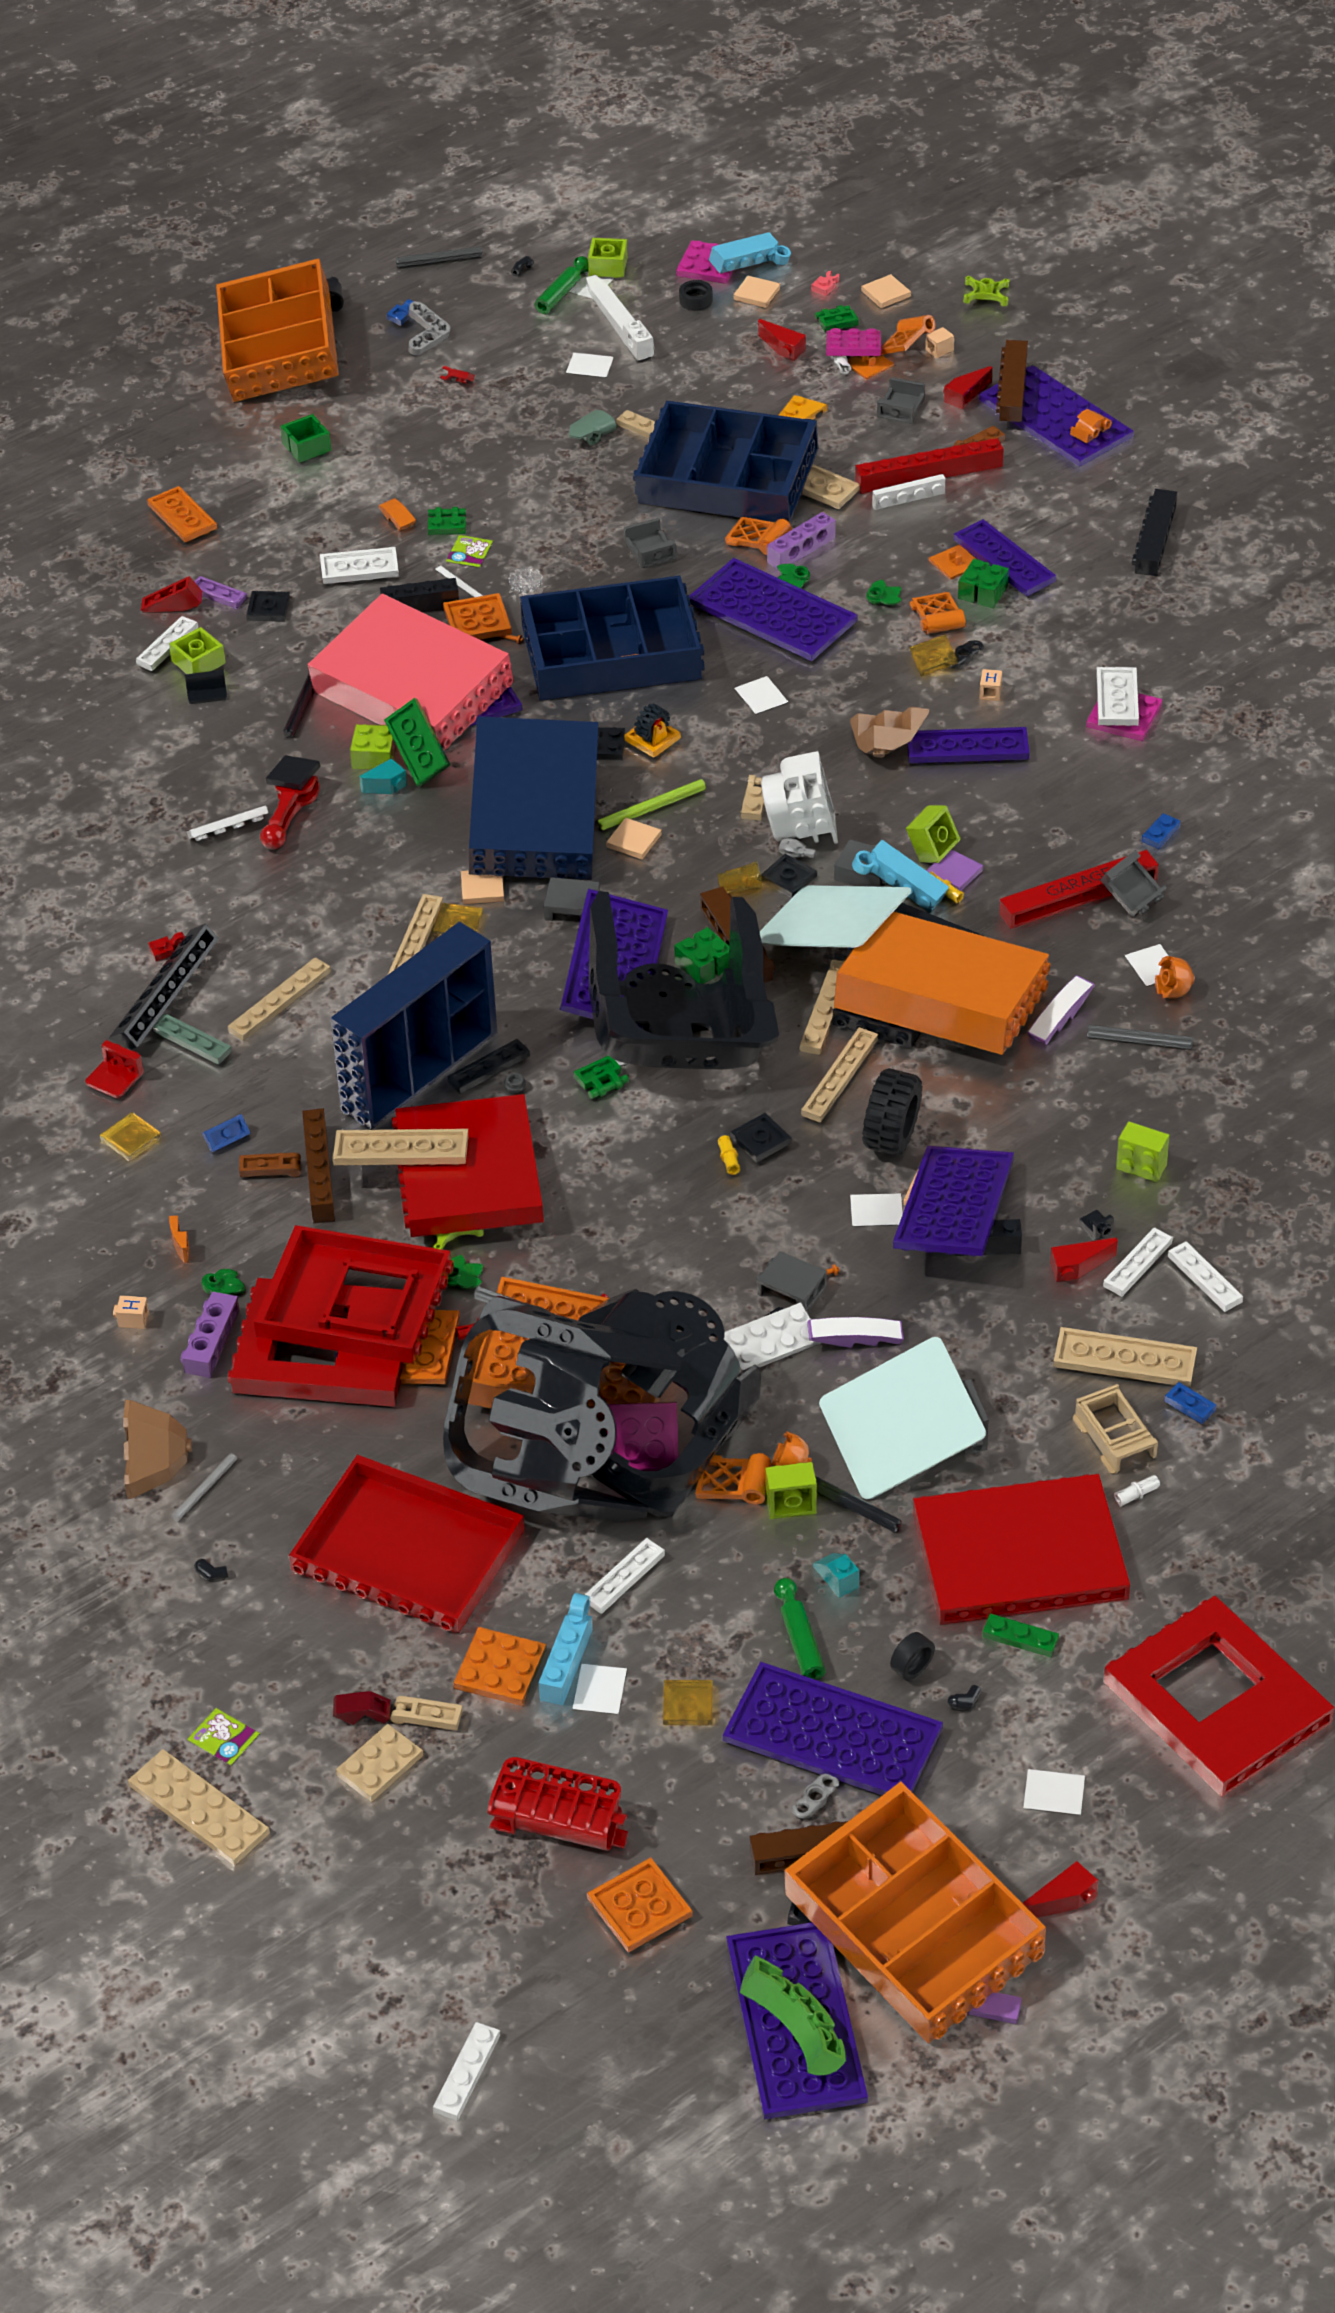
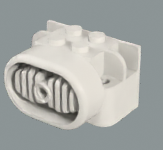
M818 751L785 758L780 763V773L762 777L761 786L764 804L776 841L780 842L786 838L800 839L813 836L815 843H819V834L831 832L834 844L838 843L834 807Z

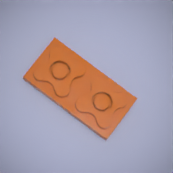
M180 486L147 499V505L184 542L191 541L217 529V523Z
M435 1310L434 1321L428 1325V1336L422 1341L420 1356H416L414 1364L403 1363L400 1376L401 1384H446L457 1335L456 1326H459L461 1316L459 1310Z

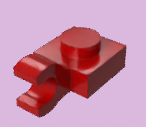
M448 366L442 367V369L448 371L447 376H440L445 381H449L452 378H456V382L464 384L467 381H474V374L451 369Z
M183 932L175 933L170 940L168 936L148 943L149 950L156 962L171 956L184 939Z

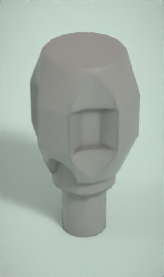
M782 839L779 845V852L781 854H787L793 858L805 856L815 858L816 850L807 848L797 839Z

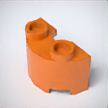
M1086 409L1077 416L1079 420L1075 427H1071L1070 435L1088 443L1096 438L1099 432L1103 433L1105 430H1108L1111 427L1112 421L1095 411Z

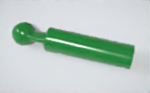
M577 257L573 262V267H567L536 299L534 304L538 312L548 314L580 280V274L588 271V259L586 257Z
M781 1578L775 1584L774 1594L779 1600L784 1602L780 1612L801 1674L819 1680L826 1674V1669L804 1605L801 1601L795 1600L797 1585L792 1579Z

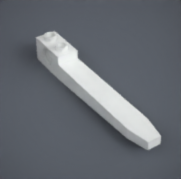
M597 275L586 277V284L591 297L637 361L653 357V337L641 321H635L606 282Z

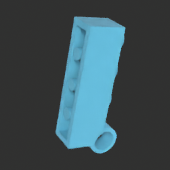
M768 232L713 246L709 261L721 274L767 261H773L778 265H786L791 251L786 246L778 245L777 240Z
M881 840L871 853L859 851L852 862L853 869L859 874L866 875L872 872L893 887L911 888V893L907 897L929 913L942 901L949 888L945 883L884 840Z
M574 1593L569 1612L564 1617L539 1680L540 1701L564 1705L593 1631L592 1616L587 1615L590 1607V1596Z

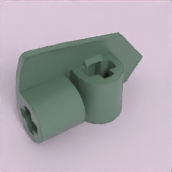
M594 410L570 425L569 438H583L589 445H594L602 436L616 430L615 420L602 410Z

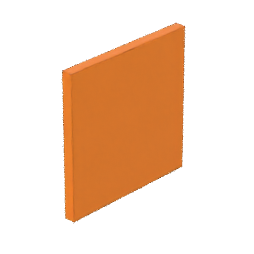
M883 355L853 356L848 359L851 369L866 380L894 366V363Z
M960 544L928 558L950 580L963 575L971 561L976 559Z

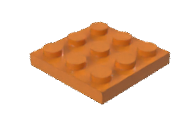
M500 593L443 603L448 624L479 640L512 634V628Z
M478 1627L453 1682L454 1689L523 1706L547 1651V1644Z
M651 1857L587 1893L588 1901L628 1953L693 1916L692 1909Z

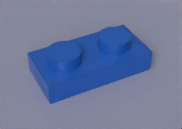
M1163 813L1142 835L1141 842L1159 850L1180 828L1181 821Z
M242 1114L202 1132L210 1152H214L251 1134Z
M1180 1382L1165 1395L1166 1403L1200 1424H1203L1216 1411V1404Z

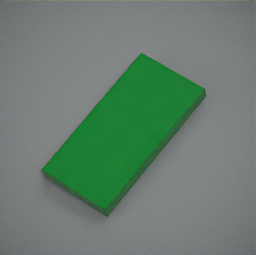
M413 698L384 719L417 786L421 787L451 765L418 699Z

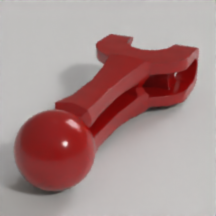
M312 776L302 790L275 786L278 792L279 804L274 815L269 820V825H266L260 833V840L264 847L276 850L284 845L286 830L295 814L303 806L314 802L319 794L320 784L317 776Z

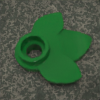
M789 563L777 565V569L782 574L778 578L798 588H802L803 584L810 579V572L805 566L796 567L794 564Z
M878 580L872 583L871 588L866 593V599L873 604L880 602L886 605L898 604L901 602V598L898 597L901 593V587L886 586L883 580Z
M462 1255L451 1259L454 1261V1268L452 1274H448V1286L458 1285L462 1288L470 1289L482 1284L478 1277L482 1273L483 1264L465 1263Z
M220 1269L215 1274H206L201 1281L203 1290L208 1294L217 1292L233 1295L246 1291L243 1282L237 1278L238 1272L232 1269Z

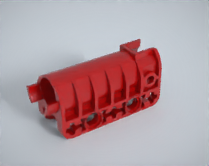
M519 1757L508 1758L503 1763L487 1810L489 1815L495 1816L490 1823V1829L515 1834L516 1830L519 1829L609 1851L612 1846L624 1849L628 1831L619 1828L620 1825L623 1826L628 1816L622 1814V1809L618 1805L621 1798V1786L617 1781ZM514 1766L518 1767L514 1772H510V1769H513ZM535 1772L545 1774V1776L542 1779H534L531 1777V1775ZM561 1778L566 1779L562 1784L558 1783V1780H561ZM573 1780L575 1781V1787H572L571 1783L573 1784ZM586 1783L591 1784L593 1787L588 1791H583L579 1786ZM609 1789H614V1792H612L610 1795H606V1792H608Z

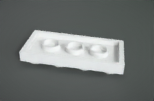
M395 547L320 554L323 584L399 577Z
M1097 667L1098 725L1138 726L1136 667Z
M801 1303L725 1332L724 1340L735 1352L740 1364L741 1375L754 1364L760 1368L821 1344L820 1342L809 1341L807 1322L811 1319Z

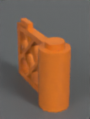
M923 315L899 320L897 331L881 345V355L906 351L922 334L934 331V318L931 315Z
M741 517L725 537V542L727 545L732 546L741 545L757 548L767 555V545L791 531L792 526L785 519H778L774 523ZM744 524L751 525V526H747V527L742 528V526H743ZM758 537H759V539H758L757 541H752V540H751V539H755V538H758Z
M949 592L912 598V601L909 602L912 611L916 610L921 618V630L925 631L926 634L960 629L966 626L964 612L957 607Z
M763 1453L753 1454L749 1459L722 1458V1455H715L708 1466H717L719 1469L710 1475L706 1468L697 1482L696 1498L743 1499L746 1503L758 1505L765 1500V1468L771 1467V1459ZM733 1467H742L734 1475L729 1471ZM725 1473L729 1478L720 1484L716 1478ZM710 1482L716 1486L710 1491L703 1490V1487ZM732 1483L738 1486L737 1491H727L725 1488Z

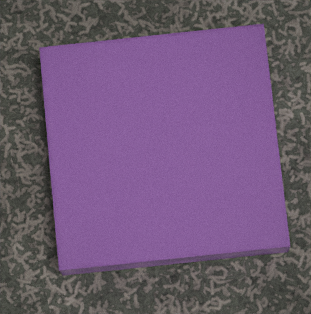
M951 849L939 863H934L926 871L934 872L943 880L947 879L951 882L952 886L962 891L983 871V865Z

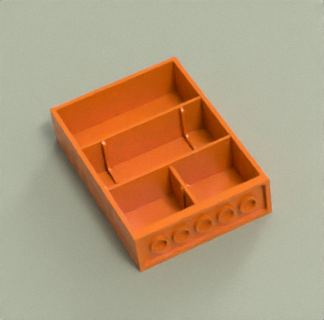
M320 258L216 284L223 374L233 402L339 376L329 285Z
M893 912L863 945L853 949L838 970L834 1008L1003 1055L1007 1047H1011L1014 1036H1018L1021 1025H1025L1028 1014L1031 1015L1035 1004L1040 1002L1042 993L1047 991L1049 981L1046 980V976L1049 974L1051 963H1048L1049 954Z
M899 1782L785 1869L786 1896L928 2044L934 2039L938 2040L943 2037L951 2025L962 2022L970 2010L982 2006L990 1994L1001 1991L1009 1979L1021 1975L1028 1964L1032 1961L1037 1962L1045 1953L1046 1927L902 1782Z

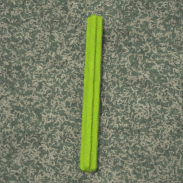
M699 779L599 819L597 821L598 827L604 831L621 824L625 818L634 819L704 791L706 784L702 779Z

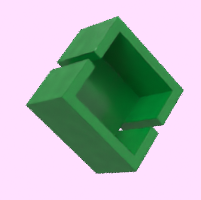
M314 414L280 426L282 444L299 463L332 451L330 432Z
M973 559L958 581V599L974 603L977 586V604L994 609L1008 587L1009 568L995 564L989 566L988 562Z
M708 927L693 934V939L688 937L674 945L675 964L688 973L696 983L705 984L715 978V959L716 974L718 976L723 974L725 968H729V946Z

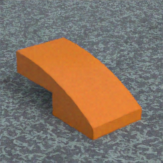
M394 498L379 505V509L388 521L391 520L398 531L415 525V518L397 499Z
M169 1216L174 1248L180 1259L184 1263H189L187 1231L180 1232L178 1216Z

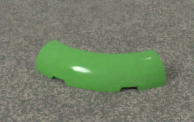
M755 1955L744 1975L740 1994L759 2003L789 2029L804 2053L807 2073L828 2075L836 2072L846 2061L845 2049L842 2039H838L833 2030L835 2023L827 2011L800 1983L793 1984L782 1976L783 1970Z

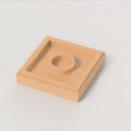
M891 274L865 284L861 288V291L880 308L911 297V291Z
M747 276L734 293L733 299L766 308L780 290V283Z
M625 818L606 842V847L643 860L662 835L661 829Z
M469 870L461 871L463 904L504 902L502 876L469 874Z

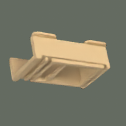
M1118 1384L1076 1399V1412L1073 1416V1421L1082 1433H1089L1102 1452L1101 1462L1110 1474L1114 1475L1120 1471L1121 1459L1143 1450H1147L1152 1458L1157 1457L1158 1441L1156 1438H1153L1120 1391ZM1115 1404L1126 1421L1103 1429L1092 1412ZM1126 1425L1133 1431L1113 1440L1106 1434Z

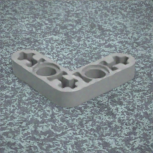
M415 301L410 304L409 316L426 329L409 341L408 351L412 355L419 356L447 339L450 335V325L423 303ZM425 319H432L433 322H427ZM425 337H432L434 340L429 341Z

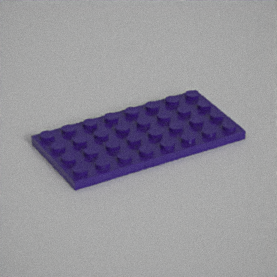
M1031 365L1026 368L1022 422L1013 423L1077 466L1081 467L1134 437L1132 429L1036 366ZM998 384L979 394V400L995 411ZM1086 409L1095 411L1112 421L1111 427L1108 430H1105L1103 433L1099 432V435L1088 443L1070 435L1071 427H1075L1079 420L1077 416Z
M736 558L731 559L689 595L691 605L810 661H813L856 623L858 619L857 614Z
M588 888L560 1010L593 1019L588 989L590 907L598 891ZM609 894L618 945L617 974L618 980L623 981L626 975L636 967L657 963L668 910ZM649 971V972H648V973L651 974V975H654V974H655V973L652 972V971ZM640 975L637 976V978L643 979L642 976H640ZM629 984L632 987H636L635 984ZM637 1024L641 1029H643L644 1024Z
M927 1146L893 1240V1249L904 1251L916 1250L926 1253L940 1252L949 1255L963 1254L973 1257L983 1256L1014 1161V1152Z
M760 1661L722 1735V1741L820 1775L829 1774L838 1778L841 1782L884 1795L899 1782H902L913 1792L943 1729V1722Z
M812 1922L726 1936L764 2120L868 2103L867 2090L833 1944ZM755 1955L783 1970L782 1976L793 1984L800 1983L827 2011L835 2023L833 2030L837 2038L842 2039L845 2049L846 2061L836 2072L828 2075L807 2073L804 2053L789 2029L766 2008L740 1994L744 1975Z

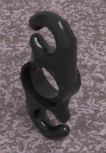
M970 640L955 649V653L949 656V660L956 662L949 663V660L946 658L944 659L945 666L950 669H957L964 664L970 663L973 655L977 654L979 650L984 649L983 643L978 640ZM979 646V649H974L972 647ZM961 653H967L968 655H966V656H961V655H959V654H961Z

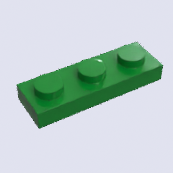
M990 1613L982 1631V1638L1051 1658L1059 1640V1633Z

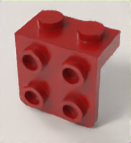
M106 1040L101 1045L104 1060L86 1078L85 1082L87 1086L114 1098H121L144 1073L142 1058L137 1052Z

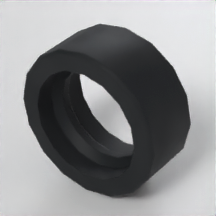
M690 280L683 283L679 288L680 304L683 308L694 311L708 308L713 302L712 286L702 280ZM691 294H702V296H696V297H694V296H689V295H691Z
M919 1632L909 1634L894 1650L890 1661L891 1669L906 1680L916 1678L931 1662L935 1652L934 1643Z

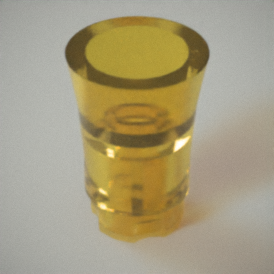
M757 861L735 869L726 870L725 873L717 874L719 887L723 886L726 892L729 893L749 889H763Z

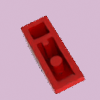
M763 319L758 320V336L778 355L795 361L806 350L805 334Z
M988 366L954 378L944 387V402L963 410L992 383L993 367Z
M188 576L143 597L141 611L143 613L186 611L201 604L203 591Z
M1117 1237L1051 1247L1050 1264L1056 1282L1079 1279L1117 1256Z
M1076 1861L1025 1900L1023 1904L1036 1918L1079 1909L1084 1904L1091 1903L1097 1897L1098 1879Z

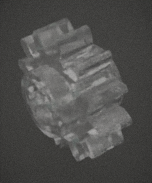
M522 566L521 569L515 568V573L510 572V577L508 578L512 591L518 589V594L522 592L529 594L531 591L536 592V587L541 588V583L543 582L539 569L533 571L532 566L529 568Z

